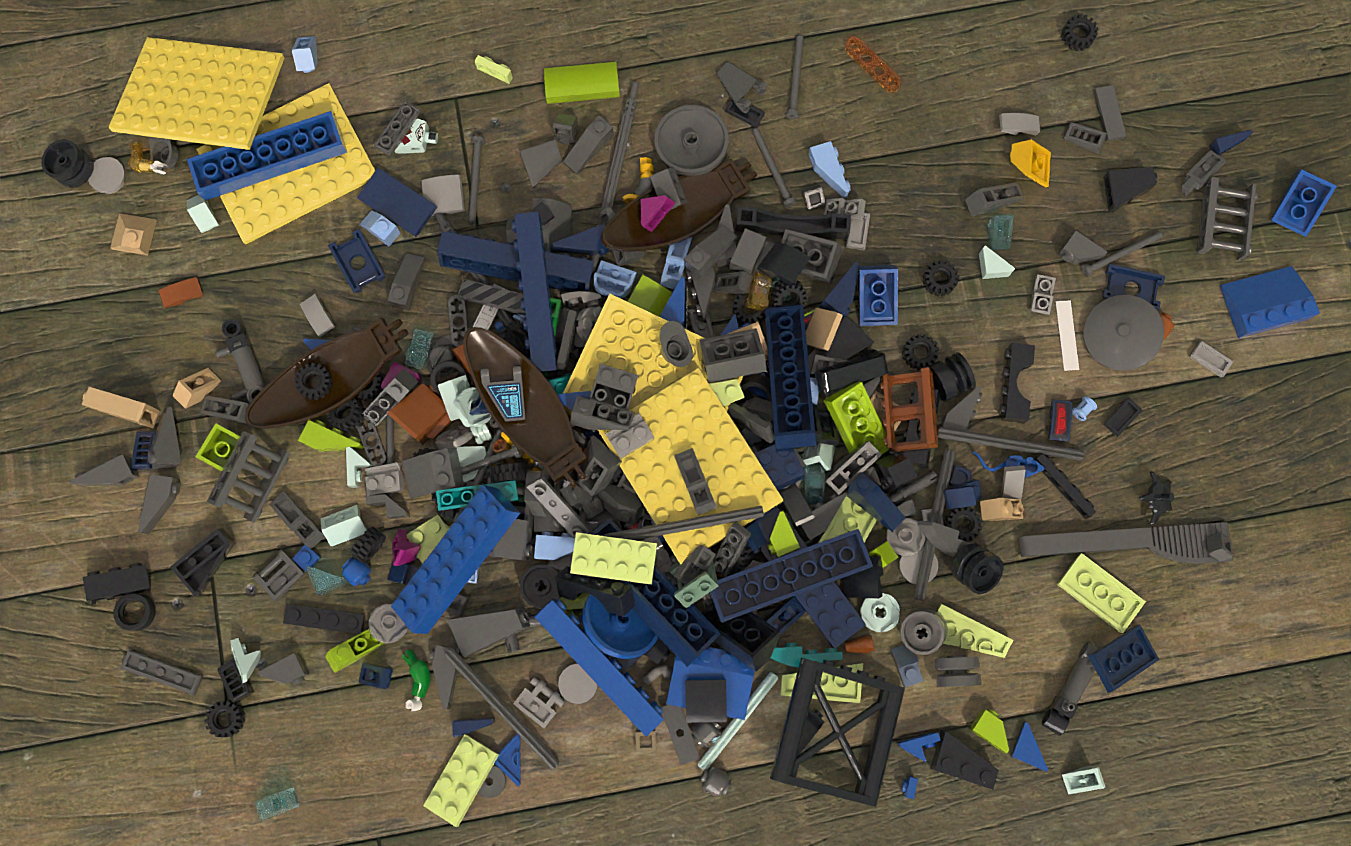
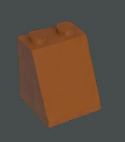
M422 383L387 414L423 445L429 439L426 434L447 413L443 399L436 395L437 392L431 385L427 387Z

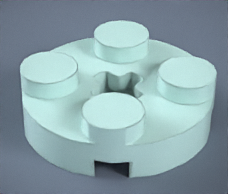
M474 387L462 391L453 402L459 419L466 427L482 426L491 418L490 413L473 416L469 414L472 409L471 403L474 405L479 396L477 388Z
M882 593L883 596L879 599L866 598L862 602L859 611L868 629L875 632H886L897 625L900 608L897 601L891 595ZM877 607L885 610L883 618L875 615Z

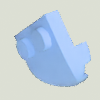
M601 260L597 272L594 273V289L607 297L609 294H612L620 299L624 298L629 294L637 272Z

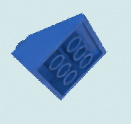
M1293 266L1220 285L1238 339L1309 320L1320 314L1313 294Z
M707 647L688 667L676 656L666 704L686 708L685 680H726L727 717L745 720L754 671L726 650Z

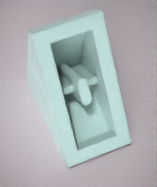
M200 195L186 200L187 211L201 233L219 226L208 200L205 201Z
M984 246L979 253L982 279L1009 277L1015 270L1012 265L987 246Z
M1089 765L1062 774L1068 794L1105 788L1100 769L1096 766Z

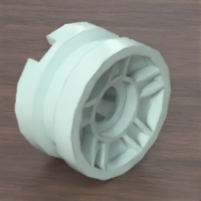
M487 423L479 427L470 426L478 445L483 444L485 440H493Z

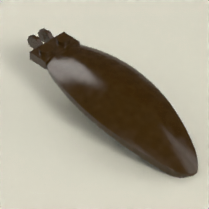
M730 159L705 174L678 176L688 203L669 210L651 232L641 225V199L657 197L653 187L628 203L607 223L601 236V242L611 250L622 252L653 250L682 242L698 234L723 214L725 205H731L733 201L749 193L751 189L747 182L753 180L757 173L754 171L743 177L741 173L752 166L750 162L737 167L733 160Z
M379 318L366 329L339 336L309 351L278 374L251 401L246 410V424L256 429L290 426L320 417L342 406L372 381L386 361H389L403 351L397 341L402 340L409 334L407 329H403L395 335L392 333L403 322L401 319H397L388 325L384 318ZM305 364H320L330 373L333 381L331 383L332 389L329 388L330 392L329 394L325 393L324 398L319 397V400L313 398L309 400L297 391L294 378H297L296 372L301 371L299 369L301 366L303 368L306 367ZM311 375L306 381L307 387H318L321 379L318 375Z
M480 327L468 328L463 341L466 361L478 393L497 425L517 447L536 462L542 464L555 483L565 476L573 488L576 487V481L569 475L574 469L583 481L587 479L579 465L588 458L575 442L573 429L566 410L547 379L522 353L493 332ZM520 366L525 420L505 421L482 384L481 370H489L490 383L514 381L513 367Z

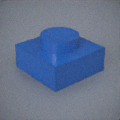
M304 545L292 560L306 572H309L321 557L314 550Z
M907 776L906 780L903 779L901 785L903 796L914 799L918 782L917 778Z

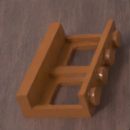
M929 367L921 368L922 372L892 376L888 374L883 375L881 389L884 391L885 398H882V407L886 412V416L883 417L884 428H887L884 442L891 452L938 447L933 372ZM916 382L918 385V402L894 406L892 386ZM920 420L921 439L919 441L895 442L894 424L896 422Z

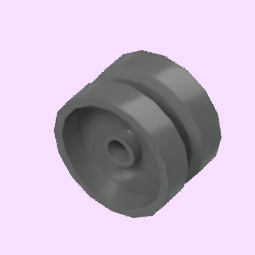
M928 607L918 608L911 612L903 621L900 630L901 639L906 648L913 653L920 655L931 654L937 651L946 640L948 633L947 622L943 615L935 609ZM922 628L927 630L926 633L922 632Z
M966 655L947 656V658H936L935 669L938 671L948 670V674L936 676L937 687L982 685L981 675L979 673H968L967 670L980 667L979 656L966 657Z

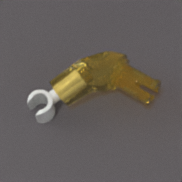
M134 143V147L133 144H130L131 158L128 161L130 169L141 173H153L155 171L163 175L166 174V172L162 171V168L167 166V164L144 159L142 144Z

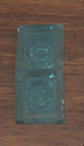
M420 329L414 330L411 346L408 347L405 366L420 370L424 369L435 333Z

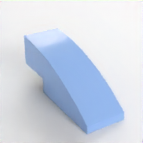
M692 237L670 245L660 285L663 287L675 289L680 278L683 276L685 269L684 258L689 253Z

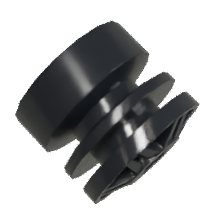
M959 352L952 354L951 357L947 356L945 364L942 361H937L928 366L933 372L934 389L939 390L940 399L943 402L957 397L958 391L964 394L967 390H972L976 387L973 371L965 357Z

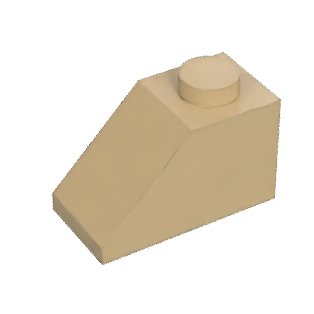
M206 368L179 380L173 397L186 409L202 401L205 395H208L221 380L209 368Z

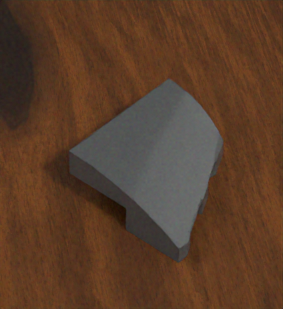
M555 140L520 151L532 188H535L544 176L547 177L551 170L562 162Z

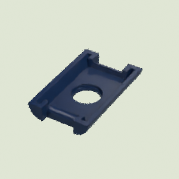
M360 229L352 232L354 238L339 246L336 242L328 245L353 293L362 292L361 287L376 279L380 282L385 278ZM361 256L365 259V266L362 269L355 270L352 268L351 261L354 257Z
M1113 264L1108 265L1106 274L1109 275L1107 290L1102 291L1103 298L1128 295L1124 289L1125 285L1128 282H1134L1139 287V292L1135 296L1146 300L1155 309H1160L1161 301H1156L1158 286L1164 284V275Z

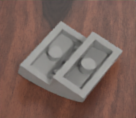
M446 175L421 180L423 197L437 206L432 216H435V213L450 215L465 211L461 175Z

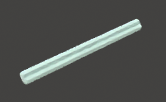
M769 672L750 696L745 720L733 718L722 732V736L698 762V766L702 770H707L777 682L778 676L773 672Z

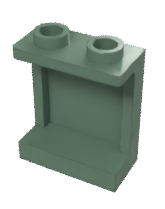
M713 560L706 572L700 570L697 577L688 584H684L677 579L679 590L674 592V596L685 608L719 586ZM679 561L669 567L670 573L673 576L681 566Z

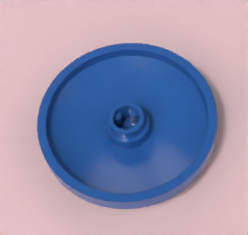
M591 594L585 601L582 613L584 628L591 641L606 654L621 659L636 658L645 654L657 641L658 636L632 609L622 617L607 612L604 605Z

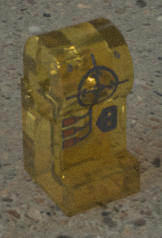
M755 273L746 307L763 311L768 307L771 278L762 273Z

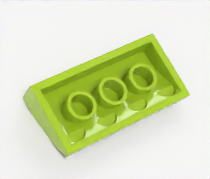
M616 62L544 68L547 104L620 97Z
M642 275L628 302L660 317L672 292Z
M859 381L824 400L849 454L866 441H869L881 454L889 450L884 442V436L887 434L862 382Z

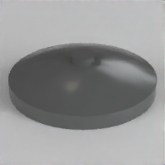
M685 105L668 112L660 120L654 137L656 153L661 162L667 168H675L676 173L687 176L705 174L716 168L724 159L729 144L728 130L721 117L714 111L699 105Z
M1117 295L1103 300L1090 312L1084 327V341L1090 355L1102 366L1116 371L1135 370L1149 363L1159 352L1164 338V325L1158 311L1146 300L1132 295Z

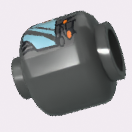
M719 722L697 723L693 727L692 737L701 747H711L722 736L720 730L722 726Z

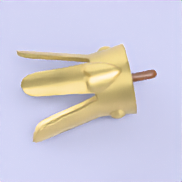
M498 439L494 442L492 449L498 454L512 449V447L508 445L506 440ZM511 457L506 459L509 464H513Z

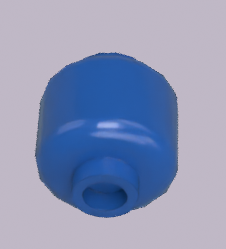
M352 557L342 566V575L352 586L360 584L364 586L371 579L369 575L372 569L366 562L361 563L358 559Z

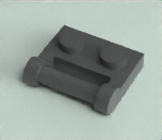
M283 549L277 553L278 555L266 567L252 576L274 601L279 600L306 574ZM284 560L286 564L266 582L264 578Z

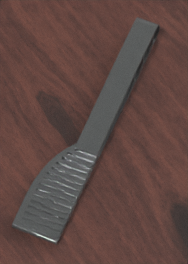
M1228 522L1022 536L1019 537L1021 557L1146 548L1150 552L1171 561L1202 564L1220 562L1209 554L1207 537L1218 532L1230 539ZM1233 557L1221 562L1233 561Z

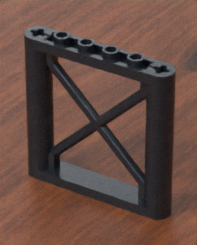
M801 657L770 779L876 807L905 688L885 682L886 678L874 675L873 678L868 677L869 673L857 670V673L851 672V667L840 665V668L834 667V662L823 660V663ZM826 673L880 689L877 702L840 726L820 686L822 674ZM815 692L833 732L797 756L812 695ZM879 710L863 773L844 734ZM838 739L857 778L855 792L796 777L799 765Z

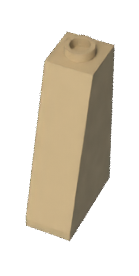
M89 387L83 395L82 405L152 429L160 413L159 410L145 403Z

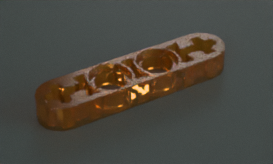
M850 37L845 46L847 54L887 92L894 93L898 91L901 85V78L860 38ZM851 44H857V48H850ZM869 55L872 60L864 62L862 56ZM881 67L884 69V73L881 75L876 74L874 69ZM889 82H896L895 85H889Z

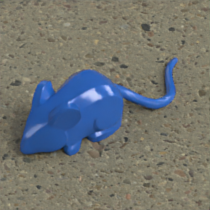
M972 452L977 455L982 466L988 471L994 472L1004 467L1024 466L1026 469L1025 478L1045 469L1044 466L1033 460V457L1022 458V456L1018 455L1010 456L1005 462L990 468L986 466L978 453Z

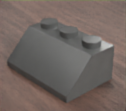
M533 198L532 210L539 203L543 202L554 215L550 222L542 225L544 248L551 251L552 243L570 237L572 206L554 199ZM553 252L554 254H562V252Z
M757 328L699 340L708 383L766 371L765 354Z

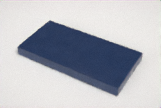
M380 168L376 169L357 196L360 201L416 238L437 209L435 204Z
M1140 624L1132 627L1088 656L1108 693L1113 692L1159 661Z

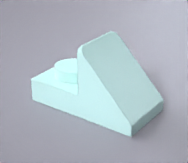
M346 447L347 486L359 488V482H362V472L359 471V468H371L374 466L354 449Z
M239 638L230 640L231 651L242 682L245 683L261 658V651L258 650L247 654L245 644H240Z

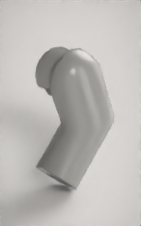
M660 665L652 668L643 677V681L650 685L661 674L667 679L673 671L669 668V665Z

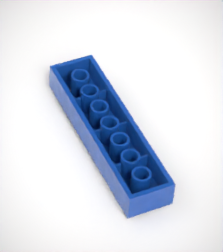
M332 111L257 135L254 137L250 150L224 146L189 158L187 161L197 193L206 201L348 152L337 119Z
M487 485L481 486L391 605L392 609L412 633H429L519 516L520 512L498 488Z
M553 597L535 614V618L647 737L664 720L662 708L655 701L652 703L649 701V694L641 686L639 688L636 687L635 679L628 672L623 673L620 670L622 667L616 658L612 657L610 659L605 652L600 650L591 641L586 630H583L579 625L581 621L575 614L571 613L569 615L566 611L567 606L559 598L555 600Z

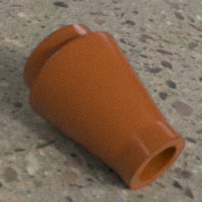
M865 634L850 641H845L847 653L870 654L871 651H875L872 635L867 636Z

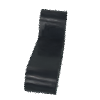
M875 349L860 352V358L815 371L818 391L827 392L855 384L859 381L862 382L886 375L888 373L885 353Z

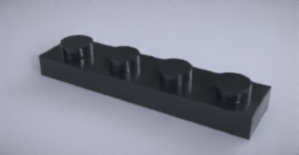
M1042 453L1034 459L1045 467L1041 472L1084 519L1090 518L1096 513L1093 509V504L1080 495L1081 492L1078 487L1069 483L1066 474L1053 465L1054 462L1049 456Z
M287 604L283 624L360 634L363 632L365 615Z

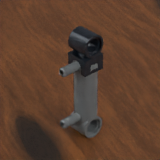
M228 319L222 324V332L229 338L225 340L227 347L217 350L215 354L217 358L230 353L233 354L245 389L231 394V397L236 401L247 396L248 401L251 403L265 388V384L252 352L251 341L246 336V328L237 320ZM237 327V331L231 334V330Z
M1089 641L1082 647L1078 661L1059 695L1054 697L1049 706L1050 709L1046 712L1041 722L1042 726L1059 736L1068 727L1070 719L1073 718L1078 709L1076 705L1096 671L1088 656L1100 648Z

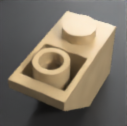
M997 498L980 501L982 520L1023 519L1024 508L1021 499Z

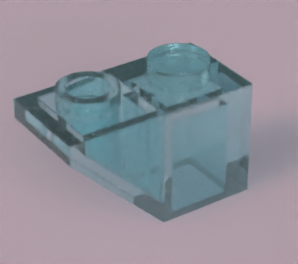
M820 462L806 465L803 467L805 472V479H803L804 499L807 504H818L820 502L824 504L825 469Z
M294 787L254 802L260 822L300 807Z

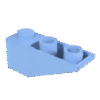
M831 141L810 147L808 155L814 171L838 194L846 199L851 189L848 180L845 181L843 176L844 167L842 163L839 164L837 148L833 147Z
M542 532V535H536L534 559L558 561L572 555L575 539L568 533H561V537L553 536L554 533Z

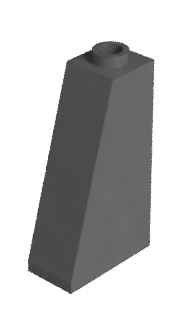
M523 608L456 618L448 621L462 657L472 656L531 627L529 616Z

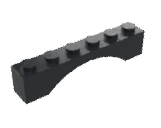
M738 206L736 231L744 232L746 228L755 233L784 235L785 229L819 238L847 240L850 234L851 215L831 213L815 216H797L774 213L757 207Z

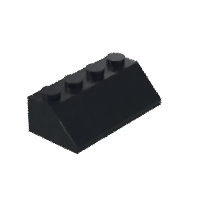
M713 602L701 612L721 633L714 642L753 671L757 672L770 660L781 635L778 629L753 612L720 623Z

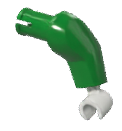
M410 649L405 652L408 657L403 654L402 658L410 667V674L414 680L411 694L415 697L406 702V708L411 709V711H418L422 707L420 698H425L431 679L426 662L419 660L414 651Z

